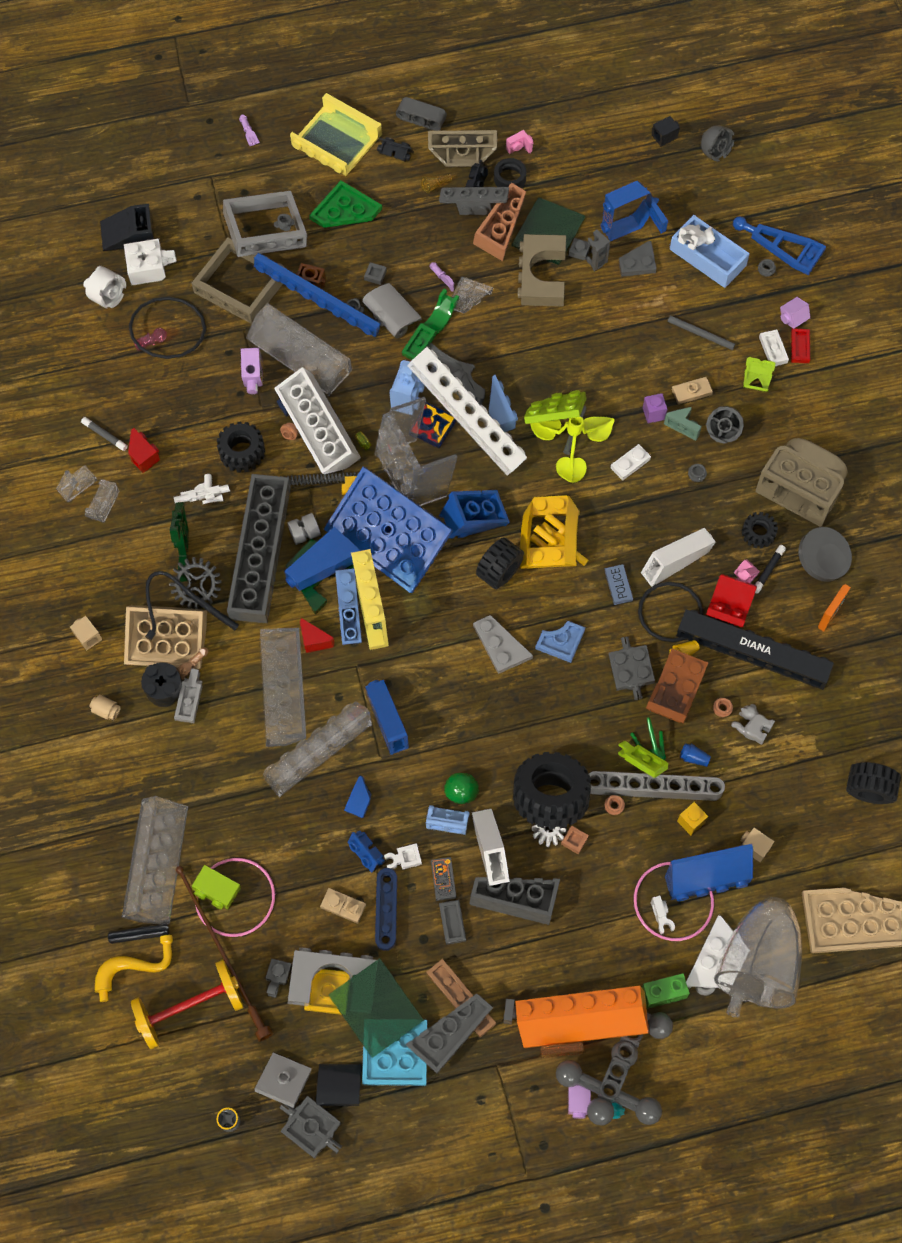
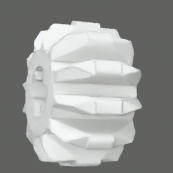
M537 824L532 826V831L535 832L533 837L540 838L539 844L546 841V847L550 846V842L555 846L558 845V840L562 841L564 839L562 834L566 833V828L560 829V827H555L552 832H549V830L546 832L545 826L544 828L538 827Z

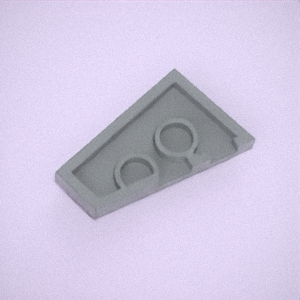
M491 615L473 623V627L498 674L533 659V655Z

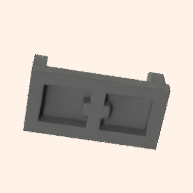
M595 230L593 232L594 241L588 238V243L593 247L591 250L593 254L592 260L586 256V261L593 267L594 271H597L608 262L610 241L598 230Z

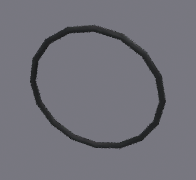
M168 296L153 298L141 304L131 316L129 331L131 339L140 350L153 357L171 359L183 357L195 351L204 339L206 325L204 316L196 306L183 299ZM172 300L182 302L193 308L202 322L203 330L200 340L193 348L175 355L156 354L143 348L135 339L132 329L134 318L143 307L155 301Z

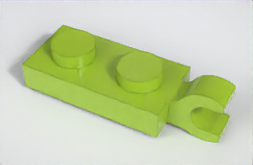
M627 741L619 744L622 750L618 754L653 778H656L668 769V762L642 746L637 745L633 747Z

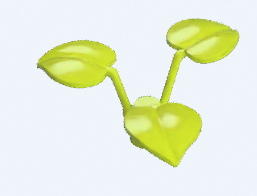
M580 416L569 418V422H565L562 428L560 420L530 423L534 434L542 440H552L555 434H561L567 428L568 433L573 436L570 458H560L556 463V471L563 479L575 483L584 477L587 469L586 463L582 458H574L576 437L582 432L583 434L587 433L588 438L592 441H604L611 434L614 419L608 417H589L583 420Z

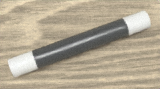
M84 417L81 420L82 424L122 451L127 449V444L88 418Z

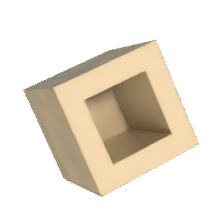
M86 616L77 619L70 626L73 634L86 651L102 640L99 632Z
M753 828L751 832L746 831L740 840L743 842L742 846L752 844L753 858L759 862L763 860L774 843L772 839L756 828Z

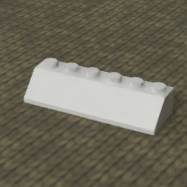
M302 367L274 388L322 474L325 475L347 469L361 458L311 372Z

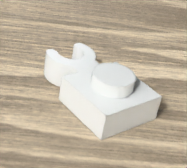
M417 843L397 848L398 854L396 855L393 853L384 855L385 860L393 859L394 862L387 865V868L392 870L399 864H401L402 870L422 865Z

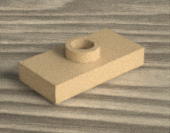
M707 377L672 386V392L678 405L710 396L713 392Z

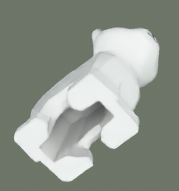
M698 224L695 226L687 225L680 228L678 241L683 245L686 241L691 242L688 244V248L695 250L697 246L703 243L706 245L712 244L715 241L712 227L703 232Z

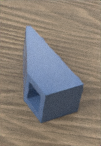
M493 375L489 416L497 420L500 428L507 432L516 428L518 418L515 410L512 411L510 408L511 402L508 395H504L502 382L498 381L496 375Z

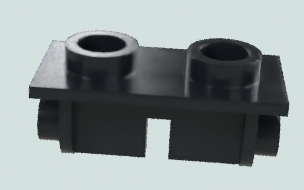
M379 137L382 144L378 145L377 151L380 154L392 157L394 151L395 159L404 162L410 161L411 154L409 153L414 154L413 149L410 147L411 145L405 142H401V144L396 143L394 139L385 137V139Z
M480 159L479 164L475 163L471 166L470 180H467L465 187H484L488 169L482 159Z

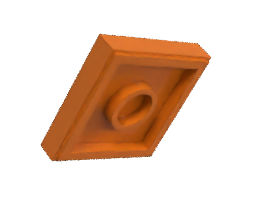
M845 584L841 587L825 611L818 625V628L823 632L843 604L851 588Z

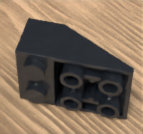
M149 203L130 206L100 221L103 251L124 249V244L155 239Z

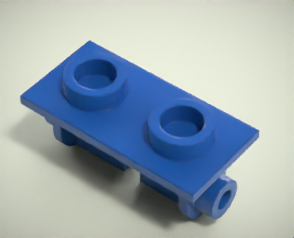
M360 830L356 833L352 832L347 842L350 849L358 855L362 864L373 873L377 865L381 866L385 862L384 856L376 846L372 849L368 848L373 843L365 832Z

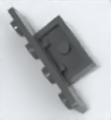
M509 187L441 188L439 202L456 203L459 215H488L493 209V203H507Z

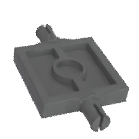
M622 637L623 649L608 653L616 690H633L634 700H638V696L639 700H641L643 697L640 688L655 683L647 645L631 647L629 637H625V639Z
M307 1096L302 1104L295 1109L286 1104L280 1106V1109L289 1115L288 1121L281 1132L314 1159L326 1146L331 1148L336 1154L339 1152L337 1148H342V1145L332 1139L341 1122L321 1106L316 1105V1102Z

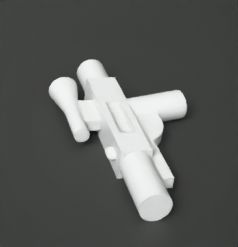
M205 474L204 483L197 485L194 490L181 492L180 496L174 497L175 504L176 502H193L206 499L202 501L203 504L222 502L223 497L221 493L230 492L228 484L212 487V475Z

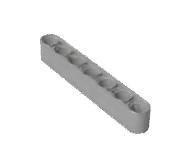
M601 771L589 773L591 780H597L600 783L598 786L591 785L590 794L715 801L721 798L725 789L724 782L720 778L659 775L653 778L648 774ZM617 781L620 786L612 787L610 782ZM637 782L640 787L632 788L629 783ZM657 783L660 788L652 789L650 784ZM676 784L680 789L673 790L670 788V785ZM691 785H696V786H698V787H699V791H693V790H691L690 786H691ZM710 787H718L719 792L715 793L711 791Z

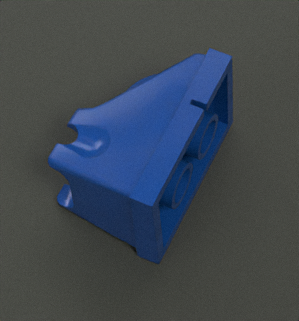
M497 490L453 491L448 495L449 499L439 514V517H444L446 525L453 529L449 538L456 536L464 538L472 534L506 526L509 523Z

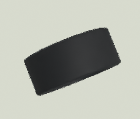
M506 158L498 162L494 168V182L496 186L509 187L513 183L523 188L526 183L525 165L515 158ZM506 170H515L520 174V177L517 180L507 181L500 177V174Z

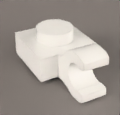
M661 896L653 897L651 905L659 925L660 934H664V925H669L671 932L674 931L675 925L673 921L666 918V913H668L666 902L662 901Z

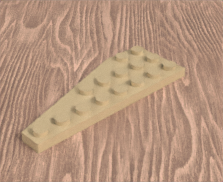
M847 888L802 891L811 953L902 947V902L871 896L863 892H854Z

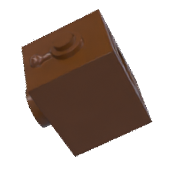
M303 263L300 264L296 275L323 290L326 283L325 269Z

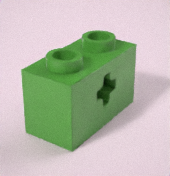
M684 973L642 985V989L645 991L647 1009L687 999L690 994Z

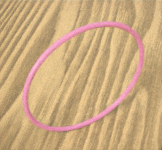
M231 858L220 861L210 868L214 869L223 863L231 861L248 862L258 867L266 875L272 889L270 909L266 917L253 929L243 933L229 934L220 932L212 927L213 931L217 934L238 937L252 933L265 923L273 910L275 888L271 877L259 864L244 858ZM196 907L197 913H198V915H199L201 921L204 923V921H203V919H202V917H201V915H200V913H199V911H198V909H197V907Z
M670 862L660 863L651 867L641 876L634 892V907L642 925L655 936L669 941H683L701 933L710 922L713 914L714 897L712 891L709 892L711 909L708 919L694 934L682 938H670L656 933L646 925L637 907L639 886L648 873L658 867L670 865Z

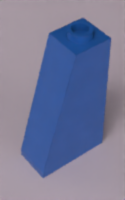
M333 527L285 570V580L292 588L296 587L301 591L331 576L336 570H342L352 565L351 553L361 550L336 527Z
M384 680L370 682L365 686L366 694L390 755L408 749L407 733Z

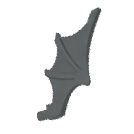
M430 343L428 348L437 354L440 362L449 367L450 373L460 379L463 387L475 396V400L479 405H482V402L484 403L485 389L472 379L471 373L475 366L455 360ZM440 379L447 386L446 381Z

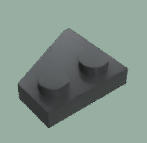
M651 241L644 243L619 258L621 277L656 273V263Z

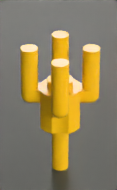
M548 513L544 519L559 531L557 532L546 522H543L541 526L537 525L533 531L545 539L548 544L535 534L531 536L530 541L539 548L564 546L565 525ZM576 551V560L585 566L589 560Z

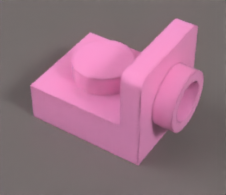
M522 130L506 139V150L511 154L524 147L528 153H531L534 144L533 139Z
M746 559L734 573L738 580L751 583L760 571Z

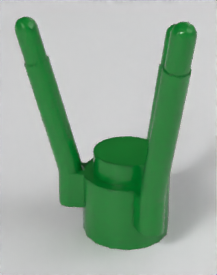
M648 717V729L653 746L648 751L665 761L663 731H659V749L657 748L651 719ZM632 732L630 735L633 738L636 746H642L637 737L635 736V734Z

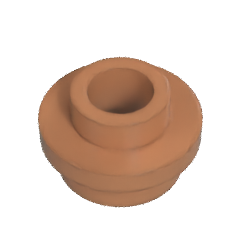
M286 423L280 428L282 436L286 439L294 440L298 436V429L293 423Z
M719 698L714 702L713 711L719 717H727L732 713L733 705L730 700ZM724 706L726 710L722 711L719 707Z
M611 795L605 800L604 806L609 814L618 815L624 810L625 803L620 796ZM616 803L618 807L612 808L611 804Z

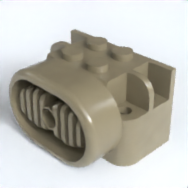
M794 438L788 441L786 446H780L774 451L761 472L755 492L822 527L828 513L832 510L838 499L848 470L845 463L830 451L806 439Z

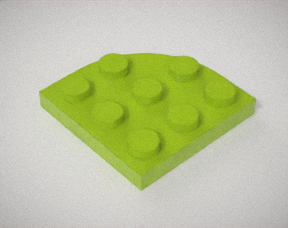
M579 390L571 391L569 394L564 395L562 393H555L551 395V398L531 403V407L528 408L524 416L525 424L580 417L586 401V393Z

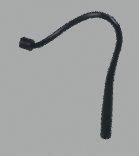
M157 571L148 577L145 588L152 630H149L145 637L152 641L156 635V623L150 601L149 586L152 578L157 575L169 577L189 597L234 631L238 628L239 624L196 596L170 573Z

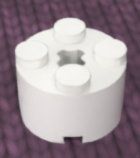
M98 266L90 278L84 281V287L86 288V295L90 300L104 308H113L119 304L124 296L122 290L123 288L126 289V281L115 272Z

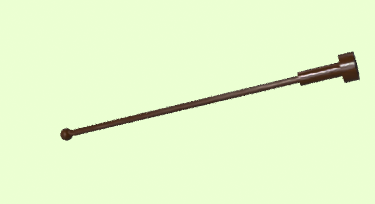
M177 866L176 872L180 874L232 977L235 976L240 987L239 990L248 1006L247 1011L258 1030L255 1033L258 1041L261 1042L268 1039L274 1034L271 1027L264 1025L256 1007L252 1006L183 873L184 868Z

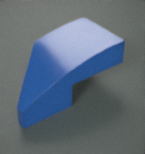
M360 775L344 811L364 818L371 800V793L368 791L364 777Z

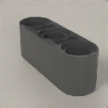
M408 97L402 99L396 110V116L399 119L434 131L441 129L447 117V113L442 108Z

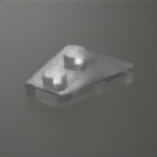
M461 277L452 295V298L455 295L459 296L454 310L465 314L472 306L480 303L484 296L492 294L493 287Z

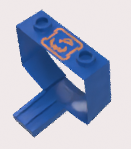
M639 181L630 183L605 195L601 229L603 233H606L610 241L641 229L649 216L662 234L667 230L668 220L657 205L659 198H653L647 187L645 188ZM647 195L632 215L613 222L614 209Z

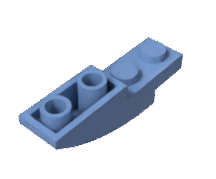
M336 570L342 645L362 643L355 570Z

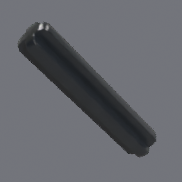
M161 924L111 931L108 933V941L113 944L169 935V926Z

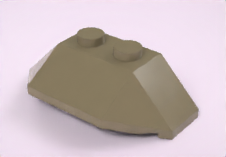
M497 130L428 131V149L445 167H471L475 163L479 164L480 159L484 163L497 149Z

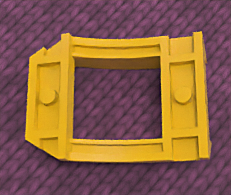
M570 496L534 497L523 514L520 549L524 551V556L520 565L521 569L577 566V526L580 511ZM548 513L553 516H566L564 546L530 548L533 517H546Z

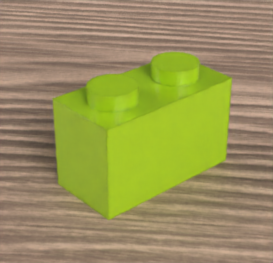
M204 865L192 884V889L197 897L203 900L206 897L218 909L222 910L224 907L228 910L240 890V884Z

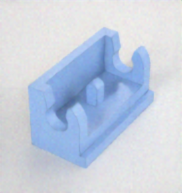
M429 805L426 828L466 835L469 812L436 808Z

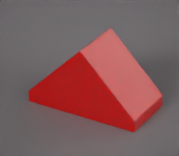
M301 618L300 626L306 653L334 647L335 643L332 636Z

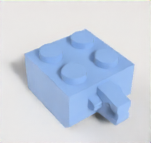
M403 360L400 363L395 381L390 389V402L392 409L412 414L414 407L417 408L419 403L418 395L420 392H423L425 385L407 366L410 362Z

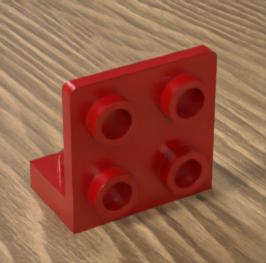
M720 574L706 615L743 628L757 586Z

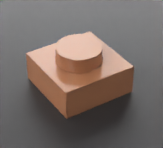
M571 826L561 845L579 854L589 835Z

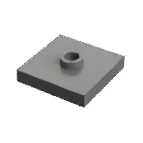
M273 1053L255 1087V1092L294 1108L312 1068Z

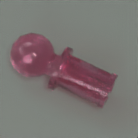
M156 328L153 334L150 335L147 332V335L136 340L143 348L151 344L154 346V341H164L167 333L163 328Z

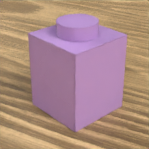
M798 297L780 307L782 322L793 329L810 319L809 304Z
M579 1085L568 1087V1114H572L573 1118H586L587 1107L591 1097L590 1090Z

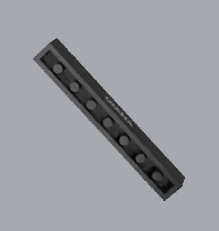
M685 610L676 635L688 641L695 640L704 647L824 690L834 664L825 657L811 655L806 650H797L789 644L775 642L770 637L756 635L751 630H742L734 624L720 622L717 618L711 616L706 617L696 610Z

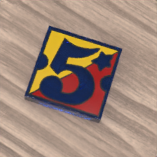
M425 402L407 431L409 434L440 448L457 420L450 413Z

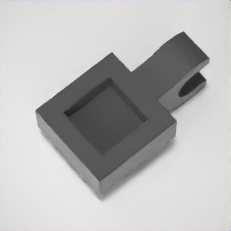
M271 959L266 975V980L271 981L267 990L268 996L276 998L280 984H287L292 967L291 963Z

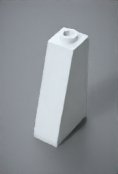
M705 528L654 551L641 574L652 587L709 553L715 544V540Z
M492 809L473 812L474 828L489 886L510 882L504 845Z

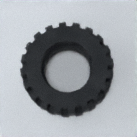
M543 752V755L535 754L532 756V759H526L518 767L514 777V806L523 818H527L529 823H536L541 828H544V826L549 827V829H555V827L565 828L567 824L572 825L577 822V819L580 820L589 807L591 792L590 775L586 768L581 766L578 760H573L571 756L567 754L565 756L560 755L559 752L554 754ZM544 785H555L565 789L567 793L552 796L538 791L537 788Z

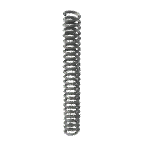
M343 472L341 478V473L338 476L335 473V480L333 473L331 474V479L329 473L327 477L325 474L324 480L322 474H320V480L319 474L316 475V478L315 474H313V480L310 474L309 481L308 475H305L304 480V475L302 474V480L300 475H298V482L297 476H294L293 481V476L291 475L289 482L290 486L292 484L299 485V482L300 485L303 483L304 485L306 483L309 485L310 481L312 485L314 482L315 484H321V481L323 484L325 481L327 484L329 482L331 484L332 481L334 484L336 481L339 484V482H345V474Z

